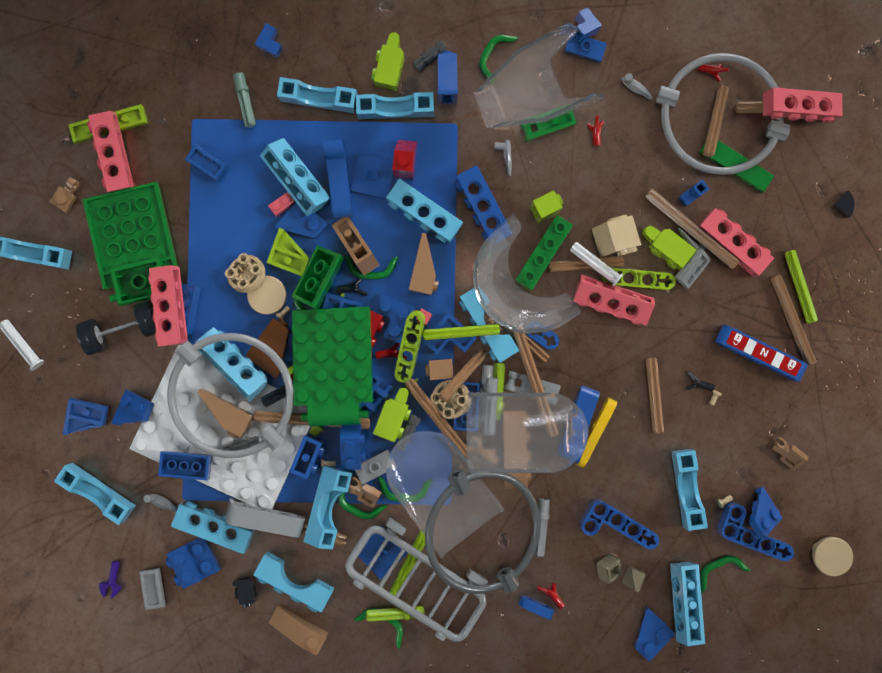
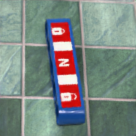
M722 325L715 340V343L799 383L808 367L807 363L728 325Z

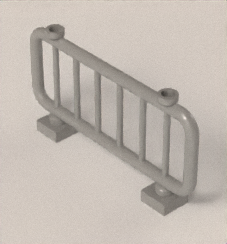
M391 517L385 522V525L388 527L387 530L380 526L368 528L345 564L347 574L354 579L353 584L359 589H363L364 586L435 630L436 633L434 635L441 641H445L446 638L454 642L464 640L487 604L485 594H473L478 597L479 604L463 630L459 634H454L447 628L469 593L463 595L444 627L431 618L449 591V585L446 586L428 617L415 609L435 577V571L429 577L412 606L400 600V594L421 561L432 568L428 556L397 537V534L403 536L406 527ZM373 534H379L386 539L363 575L354 570L353 564ZM388 541H390L402 550L378 586L367 579L366 576ZM406 551L418 560L394 596L382 587ZM440 564L442 569L451 578L462 584L482 586L488 583L486 578L470 568L465 574L469 578L466 581Z

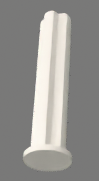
M576 242L571 247L570 251L612 282L613 287L622 277V273L618 274Z
M6 319L0 323V329L30 365V370L33 371L39 368L44 363V360L39 359L9 320Z

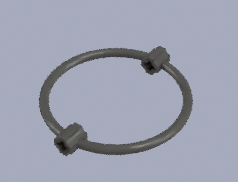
M460 469L450 473L447 478L450 485L434 503L426 524L425 546L433 570L443 582L461 592L483 594L501 588L505 593L514 592L520 585L517 577L532 560L540 538L541 521L535 498L519 479L502 471L481 470L466 475L464 470ZM481 478L501 479L519 489L530 506L533 532L529 548L520 564L514 570L507 567L498 571L496 575L497 582L482 586L462 584L451 578L442 569L436 558L433 546V531L436 518L441 507L451 494L455 493V495L460 496L470 491L472 488L471 481Z

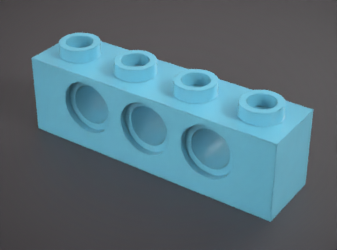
M282 138L266 146L260 157L305 215L309 216L322 209L331 198L287 141Z
M398 179L386 197L391 208L396 211L400 209L405 212L404 216L412 222L415 219L421 223L420 227L428 233L431 230L437 234L435 237L442 243L446 241L451 243L463 225V222L401 179ZM405 198L413 200V204L408 207L404 206L402 202ZM426 208L429 211V215L427 217H420L418 214L419 210ZM437 219H442L445 222V226L437 228L434 222Z
M213 327V328H212L211 330H209L206 334H204L201 338H199L196 342H198V341H200V340H202V339H204V338H206V337H209V336H212V335H216V334H221V333H223V332H222V331H219V332H218V331ZM228 341L210 344L199 350L249 402L267 388L266 375L260 370L257 371L253 367L252 361L247 357L244 358L235 344L231 345ZM217 348L225 349L223 352L215 351ZM230 361L238 362L235 366H230L228 363ZM249 374L251 378L243 379L241 376Z
M191 501L179 504L171 524L173 528L242 554L247 551L255 531L254 529L227 524L225 515L219 516L215 514L214 510L209 508H198L197 504ZM194 514L199 516V524L193 522L192 516ZM211 521H214L218 524L217 531L211 529ZM229 528L236 531V537L229 536Z
M688 561L671 563L676 641L686 646L705 644L699 565Z

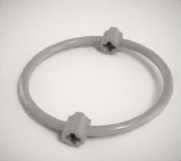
M717 53L700 57L683 67L674 76L668 87H660L656 103L662 104L661 120L666 139L673 151L684 162L706 173L729 175L748 170L765 159L773 150L777 141H786L790 132V125L784 124V117L776 119V121L771 120L765 132V137L770 138L764 149L754 158L736 166H710L689 156L677 143L669 121V107H675L680 91L675 89L689 72L710 62H735L756 72L770 89L773 87L778 88L771 75L756 62L736 54Z
M238 333L212 335L193 345L186 341L177 349L175 353L180 358L176 362L169 378L167 390L168 407L176 428L190 444L213 456L241 458L256 454L267 447L274 451L286 439L282 432L286 428L292 414L294 390L286 365L273 349L256 338ZM238 341L260 349L276 364L284 380L286 404L279 424L276 428L271 425L259 437L262 442L246 449L221 450L201 442L186 428L177 410L175 391L183 366L186 363L190 367L202 355L199 352L200 349L216 342Z

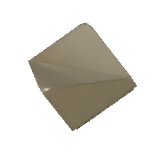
M608 554L596 563L599 578L608 584L622 575L620 559L612 554Z
M628 565L622 583L632 590L639 592L646 575L642 570Z

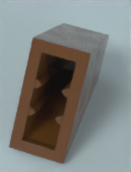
M273 318L258 340L273 349L284 362L291 330L287 328L289 326L287 322L281 318L279 320ZM254 346L249 349L245 355L247 358L275 379L281 377L278 367L268 355Z

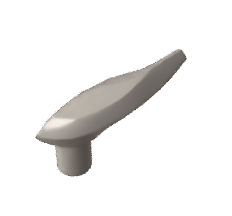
M628 73L625 75V78H621L631 91L643 95L649 100L652 99L649 91L640 82L633 79L632 74Z
M508 139L505 143L495 142V150H504L507 174L511 176V143Z
M678 228L682 238L695 249L698 247L703 250L706 249L705 246L701 243L698 245L682 229Z
M158 494L144 496V501L147 503L151 502L161 509L171 510L175 513L177 511V508L163 496Z

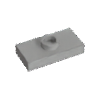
M699 247L675 276L677 281L686 289L690 288L712 260Z
M386 450L362 462L361 470H355L363 485L397 466L389 450Z
M160 568L140 571L139 575L145 610L165 607L166 603Z

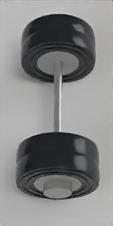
M151 300L134 305L136 321L103 332L95 319L78 323L76 325L77 338L85 354L91 356L105 351L106 342L104 335L138 324L140 331L145 337L154 335L156 327L153 321L154 309Z

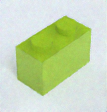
M553 190L533 200L530 209L537 222L540 223L558 214L563 208V200Z

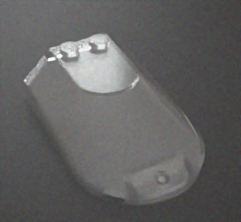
M468 393L466 411L468 473L559 472L570 467L585 450L588 440L587 421L581 409L572 400L556 393Z

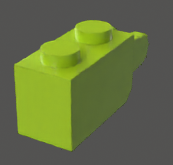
M393 32L389 34L387 44H382L381 50L377 51L376 61H378L377 68H373L371 79L374 80L376 87L397 91L405 58L404 52L399 48L400 36Z
M649 225L642 231L643 238L645 237L651 243L649 245L652 249L651 252L658 258H664L667 261L666 264L674 270L682 269L697 251L671 229H664L660 232Z
M406 387L399 389L395 399L391 398L385 401L373 432L374 435L393 442L397 438L401 439L404 428L401 427L403 420L408 421L411 410L408 409L409 405L406 404L410 393Z

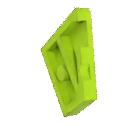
M279 228L267 263L302 276L310 257L284 229Z

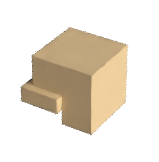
M633 215L610 218L607 222L592 228L600 258L617 253V256L636 252V247L641 245Z

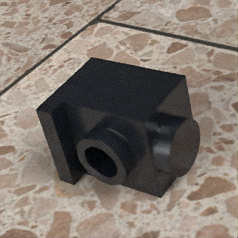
M255 576L236 578L232 582L233 586H237L235 588L236 600L239 599V605L250 607L257 601L258 594Z

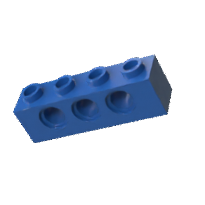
M476 165L455 177L457 181L454 183L459 192L463 191L466 197L463 200L467 208H472L475 214L472 217L476 225L482 227L484 232L481 234L485 242L493 245L512 235L513 233L478 166ZM471 184H475L478 187V193L475 195L471 194L468 190ZM479 201H484L487 204L485 212L478 210L477 204ZM488 218H493L496 221L494 229L487 227L486 221Z

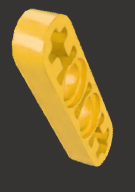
M608 397L604 402L582 445L584 448L583 454L576 465L584 468L616 408L617 401Z

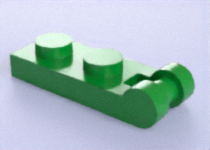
M567 106L520 123V127L525 132V141L530 142L572 127L577 123L571 106ZM534 125H536L538 130L536 132H532L531 129Z

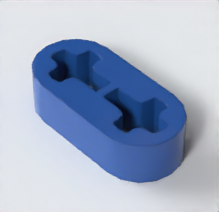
M532 322L527 325L526 335L548 350L555 349L558 346L559 337L554 332L538 322ZM538 326L537 330L540 333H542V335L539 336L538 334H534L532 336L530 334L531 330L529 328ZM545 335L548 338L553 336L555 344L547 346V340L543 336Z
M525 595L521 596L518 603L522 608L549 620L552 619L555 612L552 607Z

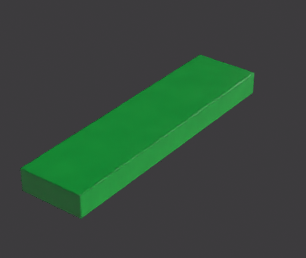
M719 140L717 141L713 157L705 156L721 167L736 166L749 161V159ZM705 143L699 151V153L702 155L704 152ZM758 165L743 172L733 174L762 193L765 192L774 178V175Z

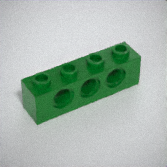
M557 215L514 282L531 292L573 227V224Z

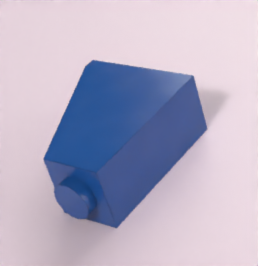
M443 51L441 54H438V104H457V53Z

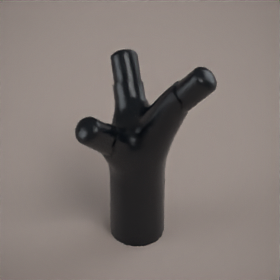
M360 278L352 284L337 286L338 294L353 292L364 296L368 295V293L359 289L358 284L362 281Z
M690 371L686 372L693 380V384L688 386L687 390L693 388L714 390L715 384L695 377Z

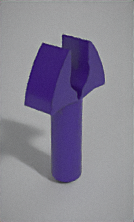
M118 561L112 562L108 581L106 583H99L100 592L103 597L107 595V588L109 586L112 589L110 599L115 597L122 589V586L116 583L120 564Z

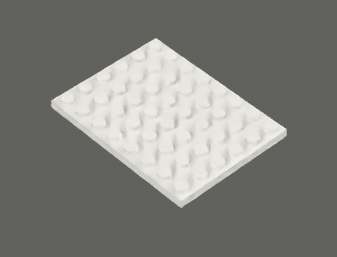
M175 352L151 401L155 405L147 422L141 423L129 448L156 462L160 461V451L207 454L194 447L181 435L169 412L167 399L169 378L176 362L180 358ZM203 355L190 367L185 363L179 374L175 391L179 416L193 436L211 447L217 449L227 446L231 447L233 444L249 440L255 436L258 437L259 442H262L259 437L271 425L276 428L279 423L255 422L253 419L245 436L234 438L227 434L228 431L220 425L197 393L199 389H206L253 415L255 411L284 413L286 397L268 407H265L261 401V397L277 388L267 384V388L249 402ZM247 374L241 376L243 379L251 378ZM293 403L292 413H308L307 405L294 406ZM287 424L282 432L286 439L274 451L267 447L256 454L241 458H221L212 455L210 479L197 481L240 501L247 502L249 505L273 509L288 477L304 435L308 434L310 426Z

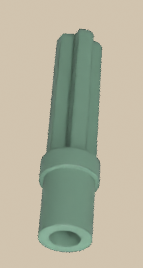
M235 73L233 75L235 92L238 96L244 126L252 128L256 125L249 97V88L246 84L244 73Z

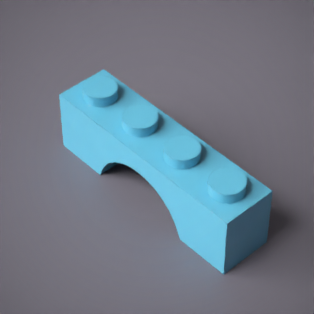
M280 77L277 92L280 102L353 114L356 111V95H358L356 89L339 86L335 88H322L308 85L300 80Z
M433 92L413 93L409 96L393 98L381 97L376 94L356 95V114L358 120L434 117Z
M0 237V257L69 270L72 251Z
M478 285L460 296L461 301L458 302L464 312L468 311L470 314L469 321L472 326L486 325L484 310L489 303V299L481 286ZM510 334L479 336L484 345L488 344L491 349L488 353L493 361L497 360L500 363L520 351Z
M696 450L671 451L683 528L688 531L708 528L705 508L701 502L697 485V472L699 469Z
M74 463L64 465L54 480L55 483L67 491L92 501L101 509L104 516L117 525L126 522L136 507L129 500Z
M323 466L303 542L316 548L333 550L338 530L332 521V509L336 499L341 494L348 492L352 473L335 467Z
M268 551L264 554L253 574L260 583H268L274 586L273 589L275 591L290 595V598L297 603H305L308 605L307 608L313 612L323 611L334 590V587L319 579L309 585H297L291 582L284 571V560Z

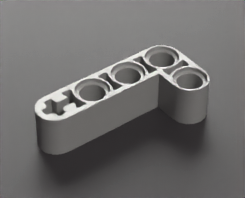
M230 498L225 521L233 526L299 538L301 537L305 517L248 505L247 502Z

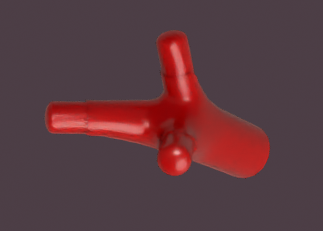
M703 64L698 67V71L712 74L719 82L721 78L718 73L728 72L729 68H722V64L714 66Z
M599 115L595 116L594 127L590 123L587 124V127L591 129L593 134V146L601 145L600 133L605 122L602 120L599 123Z
M396 343L390 349L377 351L376 358L398 357L399 353L396 349L400 343Z
M556 583L552 584V591L537 587V590L546 594L558 609H562L565 606L556 592Z

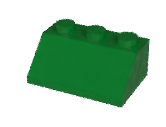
M317 245L291 297L318 310L323 304L324 298L332 286L333 280L345 258L336 252Z

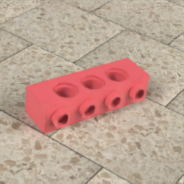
M773 87L763 93V116H771V119L786 117L791 121L805 119L806 122L822 120L823 123H832L835 119L843 116L842 93Z
M106 111L88 115L89 121L87 125L89 131L93 133L94 140H92V145L95 152L98 153L97 165L103 173L102 185L104 189H107V192H115L134 187L116 112ZM108 129L109 135L103 139L102 131ZM108 148L113 149V155L110 158L106 155ZM116 166L118 174L113 177L111 169Z
M716 208L711 210L698 226L738 258V264L753 277L760 276L774 259L770 255L771 251L757 244V240L752 235L741 230L742 227L737 222L730 221L727 218L728 215L723 210ZM719 224L725 227L724 234L718 231ZM733 237L739 239V246L733 244ZM748 249L754 252L753 259L748 257Z
M169 265L149 268L148 280L152 291L150 298L154 309L153 321L156 327L155 340L158 347L182 345L188 341L180 267ZM164 283H166L167 286L165 291L163 290ZM168 302L169 308L166 311L165 304ZM168 322L171 323L170 330L167 328Z
M581 274L574 293L573 301L582 307H592L600 313H610L618 319H628L636 325L643 324L647 326L655 307L654 298L616 285L613 287V284ZM592 293H598L600 296L598 298H592L590 295ZM611 299L618 300L616 304H611L608 301ZM629 305L636 306L634 310L627 309Z

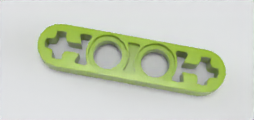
M612 268L617 273L621 272L623 274L619 279L620 283L615 284L620 287L665 291L672 289L676 283V279L671 273ZM625 273L633 275L632 283L624 282L623 276ZM600 275L601 281L613 284L612 282H609L608 279H606L604 276ZM644 275L652 277L650 285H645L642 282ZM656 275H658V280H663L666 277H668L667 279L671 281V284H668L667 287H665V283L659 282L657 283V286H655L657 281Z
M414 310L407 316L394 374L396 380L401 383L409 381L414 373L425 324V315L419 310ZM414 316H417L419 322L417 323L415 328H412L414 325L413 318ZM407 334H414L417 337V341L414 343L409 342ZM403 352H411L413 359L406 360L403 357ZM404 365H408L406 368L407 375L403 377L401 371Z

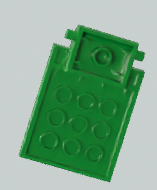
M152 182L82 199L103 290L115 289L116 294L109 295L110 302H118L119 306H125L150 300L152 291L148 280L149 268L169 265L178 266L159 183ZM166 283L163 285V290L165 291L167 288Z
M370 306L292 311L294 406L307 405L308 412L301 414V420L308 421L310 427L361 424V418H369L368 410L361 411V403L373 402Z

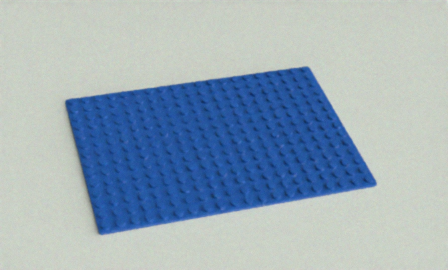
M192 120L191 149L196 144L228 165L218 182L192 165L190 169L188 285L201 287L193 335L187 334L188 341L192 345L195 344L199 338L213 327L218 332L238 333L258 339L273 318L279 320L276 313L266 315L255 311L248 302L247 293L236 291L228 283L225 271L242 253L257 257L265 267V276L275 277L285 286L287 302L278 313L286 306L291 309L283 317L284 321L289 324L287 328L290 329L292 311L297 310L294 305V298L291 296L301 276L267 263L278 232L275 225L288 212L286 210L276 217L268 206L287 193V190L260 157L268 144L284 138L331 198L323 140L343 138L347 155L350 190L358 154L393 161L394 150L398 140L416 141L417 151L414 180H401L456 217L457 187L454 182L457 181L455 177L457 176L458 126L454 123L255 120L256 125L254 127L246 128L243 120ZM394 174L391 182L390 191L398 181L397 178H394ZM351 192L353 217L349 218L380 264L371 272H382L388 267L389 262L394 257L398 256L399 258L393 272L388 277L377 280L362 279L358 286L359 289L368 293L367 296L347 292L344 297L363 302L362 306H370L373 312L381 294L412 306L419 311L422 308L432 314L427 326L424 325V330L435 329L447 313L454 317L456 235L451 243L447 241L442 243L435 237L437 234L431 230L429 233L420 227L421 223L415 219L413 222L404 216L405 212L400 209L396 211L388 205L387 199ZM405 198L402 203L408 207L413 204V200ZM331 199L322 209L315 212L328 224L317 239L286 231L310 258L316 246L319 245L343 257L348 255L352 259L332 227V224L341 218H333ZM422 208L418 214L420 217H427L429 211L426 208ZM437 219L434 225L437 228H443L445 222L442 219ZM422 233H426L436 281H439L437 292H432V296L409 291ZM344 259L327 293L341 295V293H337V286L352 284L359 279L349 271L346 259ZM353 260V263H354L356 269H358V270L360 271V269L358 268V266L356 265V263H355L354 260ZM301 302L302 306L307 310L315 309ZM383 316L385 325L382 331H377L374 337L377 341L372 349V372L383 379L379 387L384 389L389 384L394 388L390 392L389 400L391 398L395 399L399 389L406 386L405 383L397 381L394 376L398 357L376 358L377 351L390 349L397 343L383 337L391 320ZM422 333L414 373L411 379L418 378L417 384L430 399L438 384L452 379L430 380V376H426L425 365H429L431 360L452 359L454 368V343L450 340L439 354H436L423 342ZM228 341L231 345L235 344L239 348L240 354L244 358L252 345L247 343ZM289 344L284 361V364L286 365L287 369L293 366V361L287 362L286 360L289 351ZM223 348L215 349L216 352H223L225 350ZM403 352V355L407 356L406 360L413 359L411 352ZM230 361L228 364L230 366H235L238 364V362ZM252 361L253 367L266 375L267 384L277 389L285 385L282 375L279 379H275ZM404 365L401 371L403 377L407 375L406 368L408 365ZM376 391L373 393V402L379 395ZM409 393L406 402L409 405L408 409L411 410L409 418L411 415H416L421 421L415 427L416 431L410 443H407L406 451H400L395 447L400 439L397 438L393 442L374 435L373 432L385 404V399L380 405L378 413H374L369 418L370 428L362 429V434H365V446H362V450H366V460L389 450L397 467L380 475V477L385 480L388 490L393 494L415 495L421 490L427 480L431 479L432 482L426 495L417 502L391 501L381 493L376 504L434 505L438 497L450 485L447 478L452 473V445L411 393ZM364 405L361 408V411L368 410V407ZM446 419V421L452 427L453 419ZM403 420L401 427L405 428L409 421ZM321 426L325 430L324 432L321 431L316 437L310 433L312 428L310 427L308 435L324 441L323 446L326 447L322 458L318 457L316 465H318L317 471L314 476L311 475L307 480L289 473L276 502L314 503L322 473L321 459H324V461H336L335 468L341 469V427ZM345 470L352 473L351 480L353 477L359 479L355 470ZM377 477L366 482L369 486L382 492ZM183 478L182 498L186 501H229L230 498H234L195 479ZM349 492L345 493L347 503L364 504L357 500V495ZM451 495L443 505L451 503Z

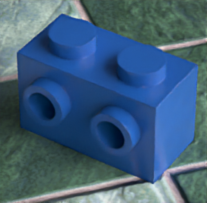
M361 424L341 426V470H361L362 462L366 460V450H362V446H365V434H362Z
M308 434L304 435L289 473L306 480L311 475L314 476L318 468L316 461L318 457L322 458L326 449L323 446L324 441Z

